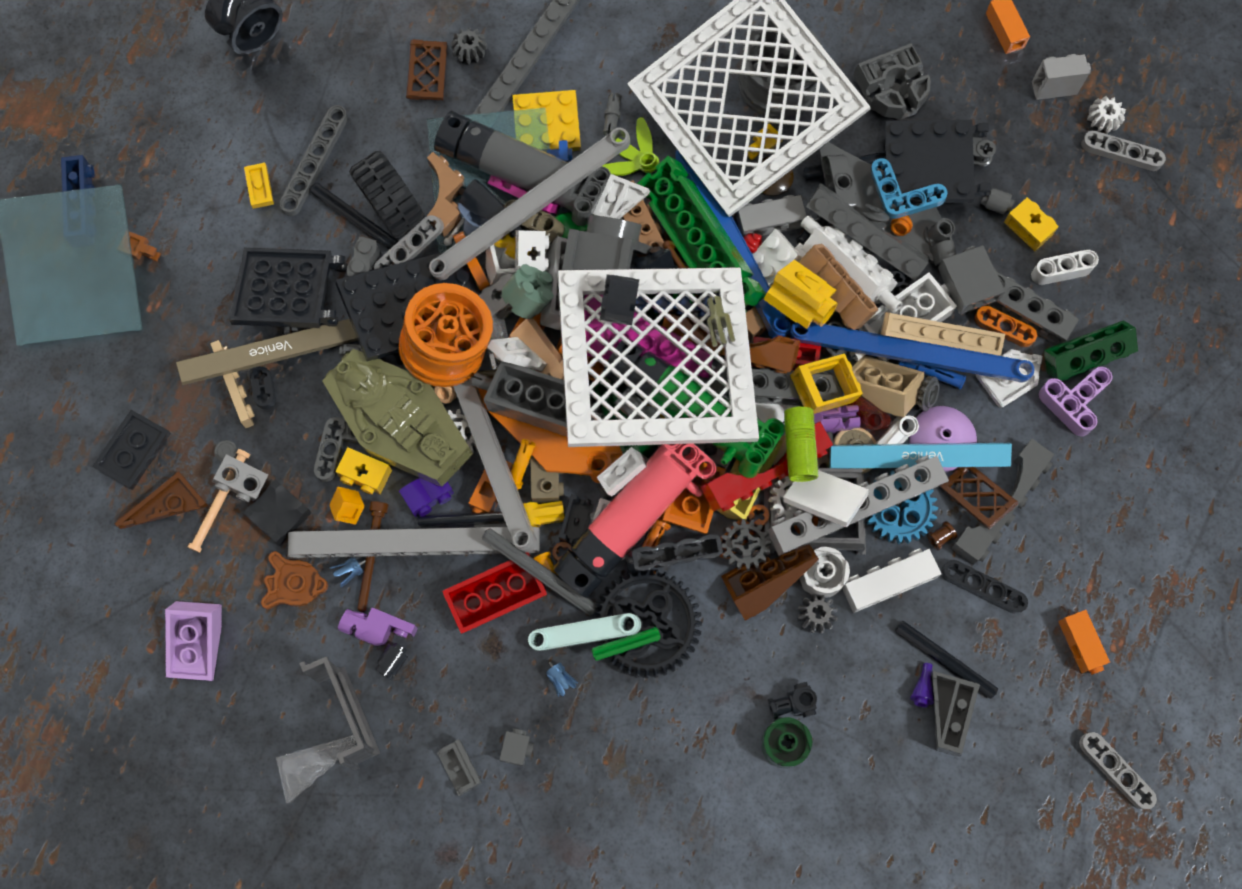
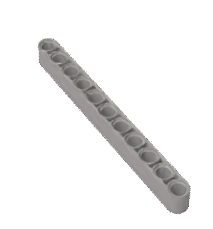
M508 527L298 531L288 533L287 556L292 558L502 554L482 540L484 532L489 528L513 545L514 543ZM532 527L537 538V546L528 553H537L540 551V528ZM528 536L523 539L522 545L528 541Z

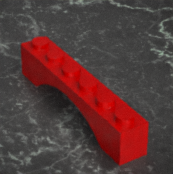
M821 421L814 423L817 459L828 453L826 449L833 446ZM787 450L774 466L763 473L757 474L754 478L725 473L700 486L712 510L721 509L724 512L735 506V500L740 498L741 501H744L753 496L752 491L758 487L761 491L771 486V480L778 477L781 480L789 475Z

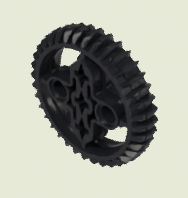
M657 569L654 571V576L649 575L650 570H645V575H641V571L636 572V577H633L631 571L627 572V580H625L624 576H619L620 584L612 580L611 584L614 589L612 590L606 586L605 592L608 596L604 594L599 595V598L604 603L596 602L595 604L601 611H593V616L604 618L607 617L610 607H613V616L623 614L622 608L627 609L630 607L631 613L638 616L641 621L639 632L654 627L658 628L661 638L658 641L652 642L653 644L663 649L680 647L668 659L653 664H641L630 660L631 657L635 658L644 655L652 643L643 645L638 649L625 651V655L619 653L612 656L611 666L619 662L618 671L621 672L625 666L628 668L626 672L628 676H630L632 669L636 670V678H639L640 671L645 672V679L649 678V672L652 671L654 678H658V670H661L663 676H666L667 667L672 672H675L674 663L676 662L678 666L682 667L683 661L680 658L682 657L687 661L690 659L686 651L690 653L695 652V648L690 644L698 645L699 640L694 638L693 635H701V631L695 629V627L702 626L701 621L695 620L701 617V612H693V610L699 608V604L690 603L695 599V596L690 595L687 597L686 595L690 591L689 587L682 591L680 588L683 586V582L680 581L675 585L676 577L674 575L670 581L666 579L667 572H664L662 577H658L659 570ZM637 584H656L664 588L663 590L651 591L642 604L629 597L615 601V598L622 591ZM669 592H673L679 598L687 614L688 628L684 640L681 639L679 627L667 619L673 606ZM660 598L664 600L665 606L661 609L655 608L652 601ZM656 616H661L660 622L657 621ZM629 618L625 623L628 631L634 627L632 618ZM647 619H651L652 627L648 625L644 628L642 620L647 621ZM671 631L672 638L664 640L662 632ZM608 639V640L596 641L595 643L597 644V643H602V642H603V644H606V643H609V642H611V641H610V639Z

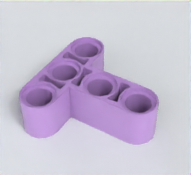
M1098 367L1072 390L1059 379H1050L1039 390V398L1075 435L1080 437L1086 436L1096 427L1098 422L1095 414L1086 405L1110 384L1112 373L1106 367ZM1095 376L1101 378L1103 383H1099ZM1048 388L1053 389L1056 395L1050 394ZM1079 390L1084 391L1087 397H1083ZM1064 404L1069 405L1072 411L1066 410ZM1080 420L1085 421L1088 428L1082 426Z

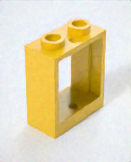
M845 354L798 366L790 375L803 406L812 408L814 414L851 404L863 394L861 385L856 380L852 371V365L847 360ZM833 369L845 396L823 402L812 375Z

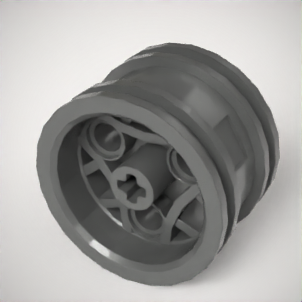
M772 21L768 22L767 27L776 28ZM808 28V30L812 33V35L816 38V40H817V41L820 43V45L822 46V44H821L820 40L818 39V37L816 36V34ZM753 30L750 35V41L761 42L763 31ZM766 32L765 42L776 43L778 32ZM781 34L780 43L789 44ZM749 45L747 56L759 57L760 46ZM764 46L763 57L774 58L776 47ZM779 48L778 58L789 59L791 49ZM794 50L793 60H802ZM747 60L745 71L757 72L758 61ZM762 61L760 72L772 73L773 62ZM777 63L776 73L787 74L789 64ZM792 64L791 75L802 76L804 65ZM807 66L806 76L816 77ZM739 74L738 87L741 97L753 111L765 116L771 77ZM775 78L773 88L785 89L786 79ZM790 79L788 90L800 91L802 80ZM805 80L804 91L816 92L817 81ZM772 93L771 103L783 104L784 94ZM788 94L786 105L798 106L799 95ZM803 96L802 106L808 107L814 96ZM770 108L769 117L781 118L782 109ZM785 109L784 118L797 115V110Z

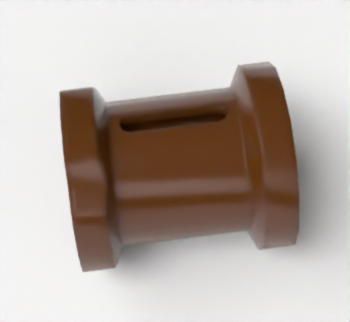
M945 521L934 532H928L926 537L932 547L939 551L942 549V545L951 539L955 540L958 538V535L953 526Z

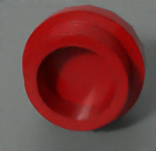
M748 233L743 237L752 254L762 244V236L760 234Z

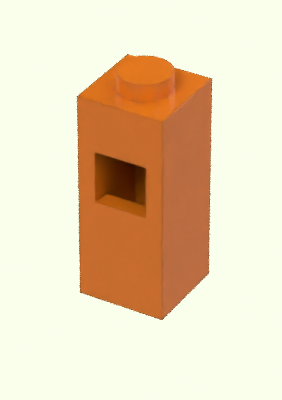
M992 0L986 15L1005 53L1008 54L1025 48L1030 35L1013 1Z
M506 461L511 472L513 463ZM484 470L468 503L473 514L494 512L498 504L486 470Z
M1087 610L1058 621L1081 673L1089 671L1093 675L1103 671V665L1110 663Z

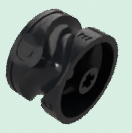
M209 0L205 9V19L215 32L224 36L229 35V39L226 42L236 53L246 55L260 50L272 40L281 26L283 13L280 6L274 0Z

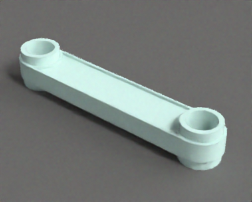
M626 613L541 628L530 633L528 642L533 649L544 651L637 634L641 628V621L638 616ZM629 618H632L634 627L628 631L625 623ZM542 634L544 641L541 646H538L536 639Z

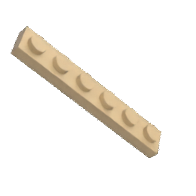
M885 312L881 335L1001 356L1005 334L888 312Z

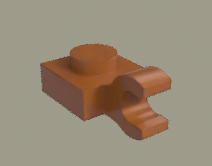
M129 231L126 232L117 248L120 253L140 260L141 256L144 255L153 261H158L161 253L156 252L157 248L148 245L149 241L147 238Z

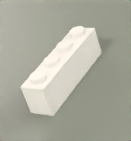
M921 548L909 553V557L901 560V557L889 561V566L881 569L880 566L869 569L867 571L868 574L863 577H859V574L848 578L842 590L853 613L937 579L941 572L930 549L922 551Z

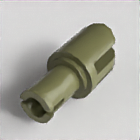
M714 296L716 304L713 303L712 297L707 300L711 315L707 323L713 347L718 346L715 330H718L722 345L727 344L724 331L726 327L731 342L735 341L730 316L724 313L722 298L719 296Z

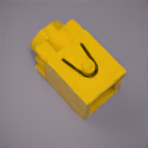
M793 260L777 272L771 288L763 299L806 329H808L811 322L822 327L832 316L838 305L836 301L830 298L837 290L796 260Z

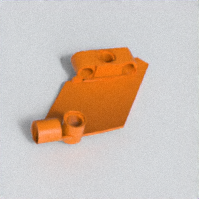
M478 388L486 411L520 444L522 439L530 440L529 445L532 441L536 444L531 456L546 472L588 475L595 483H600L597 477L623 455L619 446L568 447L566 436L488 411L484 402L487 391Z

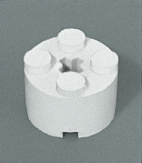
M820 547L814 550L819 560L800 577L803 589L809 594H816L819 598L825 595V598L836 595L846 584L850 568L847 560L838 550L831 547ZM822 568L828 574L826 577L820 572Z

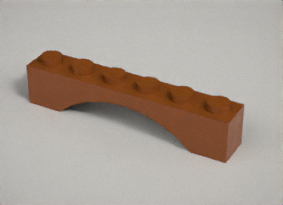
M673 310L668 312L675 320L682 316L676 315V311ZM664 317L662 327L669 329L673 324ZM686 317L680 324L690 331L696 323L689 317ZM700 326L692 333L701 341L708 335ZM677 327L672 331L681 337L686 335ZM778 335L766 341L749 343L752 365L760 368L771 367L778 373L791 372L796 364L800 341ZM691 338L687 339L688 341L698 345ZM711 338L705 343L713 351L721 345L717 341L718 346L713 347ZM723 348L718 355H725V349Z

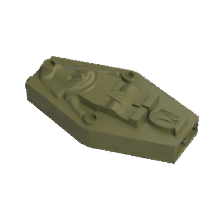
M353 349L350 353L345 354L341 362L334 369L328 371L322 380L357 441L371 457L442 487L473 455L431 385L420 381L409 371L380 359L367 362L363 352Z

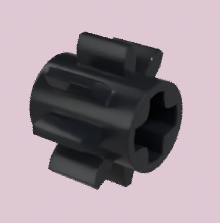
M890 269L888 270L893 274V279L898 282L891 293L899 294L903 291L902 289L905 290L909 285L904 282L907 275H903L899 269L893 272Z

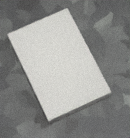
M818 470L819 477L817 479L806 482H793L784 495V503L847 528L867 498L868 489Z

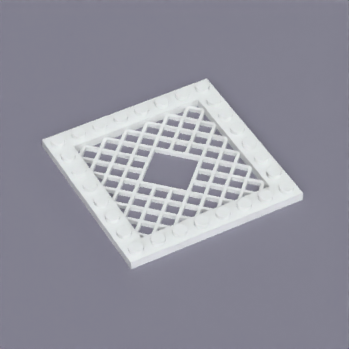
M733 0L627 83L729 217L870 110L869 104L785 0ZM753 15L765 16L763 27L752 26ZM768 18L772 21L776 28L767 27ZM749 19L748 25H741L743 22ZM736 29L747 30L746 40L735 39ZM751 30L763 31L761 42L750 41ZM732 32L731 39L724 38ZM766 32H778L777 42H765ZM781 34L789 44L780 43ZM719 42L730 43L729 54L717 53ZM734 44L745 45L744 55L732 54ZM749 45L760 46L759 57L747 56ZM714 46V52H706ZM764 46L776 47L774 58L763 57ZM779 48L791 49L790 58H778ZM794 50L802 60H793ZM701 56L713 57L711 67L700 66ZM716 57L728 58L726 69L715 68ZM697 59L696 66H691L690 64ZM731 59H742V69H730ZM747 60L758 61L757 72L745 71ZM762 61L773 62L772 73L760 72ZM777 63L789 64L787 74L776 73ZM792 64L804 65L802 76L791 75ZM807 66L816 77L806 76ZM684 69L695 70L694 81L683 80ZM699 71L710 72L709 82L698 81ZM680 72L679 79H672ZM714 72L725 73L724 84L713 83ZM729 73L771 77L765 118L723 114ZM774 79H786L785 89L773 88ZM790 79L802 80L800 91L788 90ZM805 80L817 81L816 92L804 91ZM667 83L678 84L677 94L666 93ZM682 84L693 85L692 96L680 95ZM820 84L824 86L828 93H819ZM697 86H708L707 97L695 96ZM712 87L723 88L722 99L710 98ZM772 93L784 94L783 104L771 103ZM788 94L799 95L798 106L786 105ZM803 96H814V106H802ZM818 97L830 98L829 109L817 108ZM666 98H676L675 108L671 106ZM680 99L691 100L689 111L678 110ZM695 100L706 101L704 112L693 111ZM835 100L838 105L833 108V102ZM710 102L721 103L719 113L708 112ZM770 108L782 109L781 118L770 119ZM785 109L797 110L796 121L784 120ZM801 111L813 112L811 122L799 121ZM816 112L826 113L815 122ZM678 114L688 115L687 125ZM692 115L704 116L702 127L691 126ZM707 117L719 118L717 128L706 127ZM722 118L734 119L732 130L721 129ZM737 120L749 121L748 131H737ZM753 121L764 122L763 133L751 132ZM768 123L779 124L778 135L766 133ZM783 124L795 125L793 136L782 135ZM798 126L808 127L797 136ZM691 130L701 131L700 142ZM705 132L716 133L715 143L703 142ZM720 133L731 134L730 145L718 144ZM735 135L747 136L745 147L734 145ZM750 136L762 137L760 148L749 147ZM765 138L777 139L776 150L764 149ZM781 139L791 140L789 143H787L785 146L779 149ZM704 147L714 148L713 158L709 155V153L705 150ZM718 148L729 149L728 160L716 159ZM733 150L744 151L743 162L731 160ZM748 151L760 152L758 163L746 162ZM763 153L773 154L762 162ZM716 163L727 164L725 174ZM730 165L742 166L740 177L729 176ZM746 166L756 167L745 175ZM729 180H737L738 182L732 185Z
M741 268L558 270L568 447L758 441L759 433ZM607 274L640 279L637 298L640 296L648 303L642 311L635 306V312L638 315L633 319L632 325H627L621 332L611 325L612 322L600 320L601 306L594 311L587 305L593 297L602 304V297L599 295L604 294ZM681 293L676 299H673V298L669 295V294ZM691 293L703 294L697 299ZM714 293H719V297L722 298L724 313L730 316L735 341L731 342L726 327L724 331L727 344L722 345L720 337L716 334V339L721 345L713 351L705 344L711 337L709 328L703 323L711 315L709 308L701 301L707 295L715 301L714 296L716 295ZM645 294H658V295H657L653 300H651V299H650L648 296H646ZM583 295H589V296L583 301ZM662 296L671 303L665 310L656 304ZM684 296L694 302L688 310L678 303ZM674 306L684 313L678 320H675L668 314ZM696 306H699L706 312L700 320L691 313ZM651 307L660 313L654 321L645 314ZM584 309L591 314V316L586 321L584 318ZM641 317L650 324L644 331H641L634 325ZM663 317L673 324L667 331L657 324ZM686 317H689L696 323L690 331L680 324ZM594 318L604 325L597 333L588 326ZM699 326L708 333L702 341L692 334ZM653 327L687 355L660 385L625 357ZM676 327L686 334L679 342L670 335ZM607 328L616 335L610 343L600 336ZM630 328L639 334L633 343L624 336ZM585 330L593 336L587 343ZM688 338H691L698 344L692 352L682 345ZM596 339L605 346L599 354L589 347ZM619 339L629 346L622 354L613 347ZM700 348H703L710 354V357L705 362H702L695 356ZM723 348L725 349L726 361L718 355ZM608 350L618 357L611 365L602 358ZM587 352L595 357L589 364H587ZM713 358L723 365L717 373L707 366ZM690 359L700 365L694 373L684 366ZM621 360L630 367L624 375L614 368ZM597 361L607 368L600 376L591 369ZM680 369L689 376L683 385L673 377ZM703 369L713 376L706 384L697 377ZM725 369H727L728 382L720 377V374ZM610 371L619 378L613 386L603 379ZM633 371L643 378L636 386L627 379ZM588 373L596 379L590 386ZM669 380L679 388L672 396L663 389ZM692 380L702 387L696 395L686 388ZM715 380H718L725 386L719 395L709 387ZM646 381L655 388L649 396L639 389ZM599 382L608 389L602 397L592 390ZM622 382L632 389L625 397L616 390ZM705 390L715 398L708 406L699 399ZM728 390L730 404L722 398ZM682 391L691 398L685 406L675 399ZM635 392L644 399L638 408L628 400ZM658 392L668 399L662 407L652 400ZM611 393L621 400L615 408L604 401ZM590 395L597 400L591 408ZM718 401L727 408L722 416H719L711 409ZM671 402L681 410L674 418L664 410ZM694 402L704 409L698 417L688 410ZM624 403L634 411L627 419L617 412ZM647 403L657 410L651 418L641 411ZM600 404L610 411L603 420L594 413ZM708 412V413H709L710 415H712L713 417H703V416ZM683 413H685V414L688 415L690 418H680V417L683 415ZM638 414V415H639L641 418H643V419H633V418ZM660 414H662V415L665 416L667 419H656V418H657ZM613 415H615L619 420H609V419H610Z

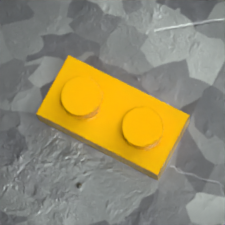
M266 163L244 167L252 208L274 205Z

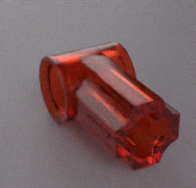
M862 395L855 402L847 404L848 406L858 405L859 411L856 414L870 430H884L891 423L888 413L880 410ZM877 414L881 418V423L878 426L874 422Z

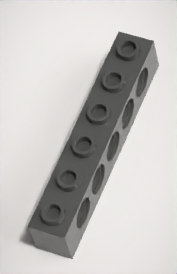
M995 269L1005 293L999 301L987 304V306L1035 328L1037 335L1055 345L1066 342L1079 319L1072 312L1057 307L1051 300L1043 299L1036 295L1032 289L1022 287L1014 279L1003 276ZM1009 295L1014 296L1017 301H1012ZM1028 306L1033 307L1036 312H1031ZM1048 318H1052L1055 324L1049 322Z
M718 365L713 371L717 373L723 365ZM771 368L752 369L753 381L758 385L757 387L753 383L755 403L803 406L790 377L793 371L778 373L772 371ZM725 369L720 374V377L728 382L727 369ZM825 372L812 375L816 386L820 390L819 393L823 402L844 396L838 379L833 373ZM715 380L709 386L718 394L725 388L718 380ZM729 390L723 395L728 400H730Z

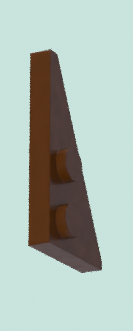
M178 471L114 524L119 529H125L205 508L208 504Z

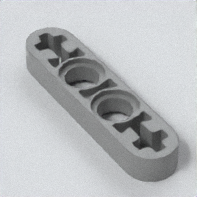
M1089 131L1081 141L1082 148L1089 153L1150 171L1159 170L1166 161L1165 154L1161 150L1098 131ZM1090 139H1094V145L1091 144ZM1108 144H1115L1118 147V151H1110ZM1129 150H1135V151H1137L1138 154H1139V157H1138V158H1132V157L1129 155L1128 151H1129ZM1152 157L1156 158L1157 163H1153Z
M433 215L425 217L375 263L374 270L383 268L382 265L388 266L392 261L395 264L411 261L442 233L444 229L443 221ZM430 221L437 222L435 224L436 230H428L431 227ZM419 234L422 242L419 246L415 247L412 244V237ZM399 249H404L406 252V257L402 261L396 258V252Z
M1091 732L1084 734L1080 738L1079 745L1081 750L1136 808L1145 810L1155 806L1157 797L1154 791L1101 735ZM1087 739H1095L1094 745L1096 748H1088L1089 741ZM1104 748L1105 751L1100 753L1098 757H1096L1095 754L1099 753L1098 750H1102ZM1106 755H1111L1115 760V765L1111 769L1107 768L1103 763V758ZM1124 773L1129 774L1132 778V784L1129 787H1125L1121 783L1120 779ZM1137 788L1136 790L1140 794H1147L1148 797L1146 798V800L1148 801V803H1141L1140 800L1142 797L1137 792H1133L1131 794L1130 791Z

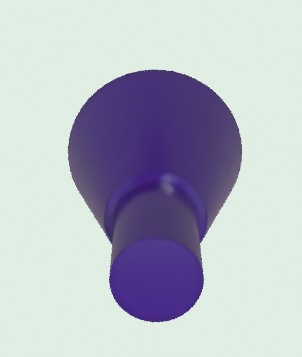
M923 663L921 677L910 697L914 704L919 707H928L934 703L931 680L933 665L930 663Z

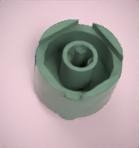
M523 264L503 286L502 297L506 304L509 302L513 307L511 311L516 315L527 319L533 318L540 314L554 297L552 293V276L546 271L542 272L535 267Z

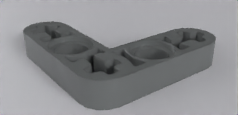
M330 418L324 426L314 466L315 476L322 482H329L334 479L344 441L359 444L357 439L352 436V430L344 418ZM336 424L341 428V430H336L335 438L339 439V441L332 439L333 431L331 427H335ZM329 444L336 446V452L332 455H327L324 452L325 447ZM322 458L328 460L327 468L330 470V473H326L325 476L320 472V469L323 470L326 466V462Z

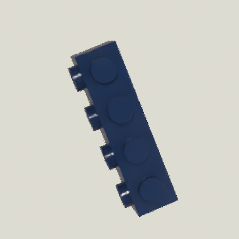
M83 155L61 157L64 237L73 248L95 245V237H97L98 232L94 223V217L97 215L96 207L93 204V197L96 196L95 187L92 184V178L95 177L94 167L88 163Z

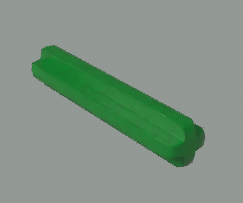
M654 627L592 648V654L595 661L658 641L661 636L658 628Z

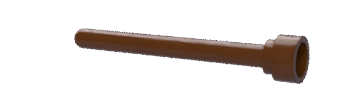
M377 501L370 502L369 512H371V517H373L371 530H380L381 520L387 514L389 504ZM369 556L365 559L357 607L360 612H365L367 609L375 556Z

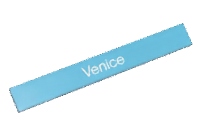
M1012 444L833 445L829 447V468H899L906 464L910 468L916 465V460L927 455L929 459L937 456L942 467L1011 466Z

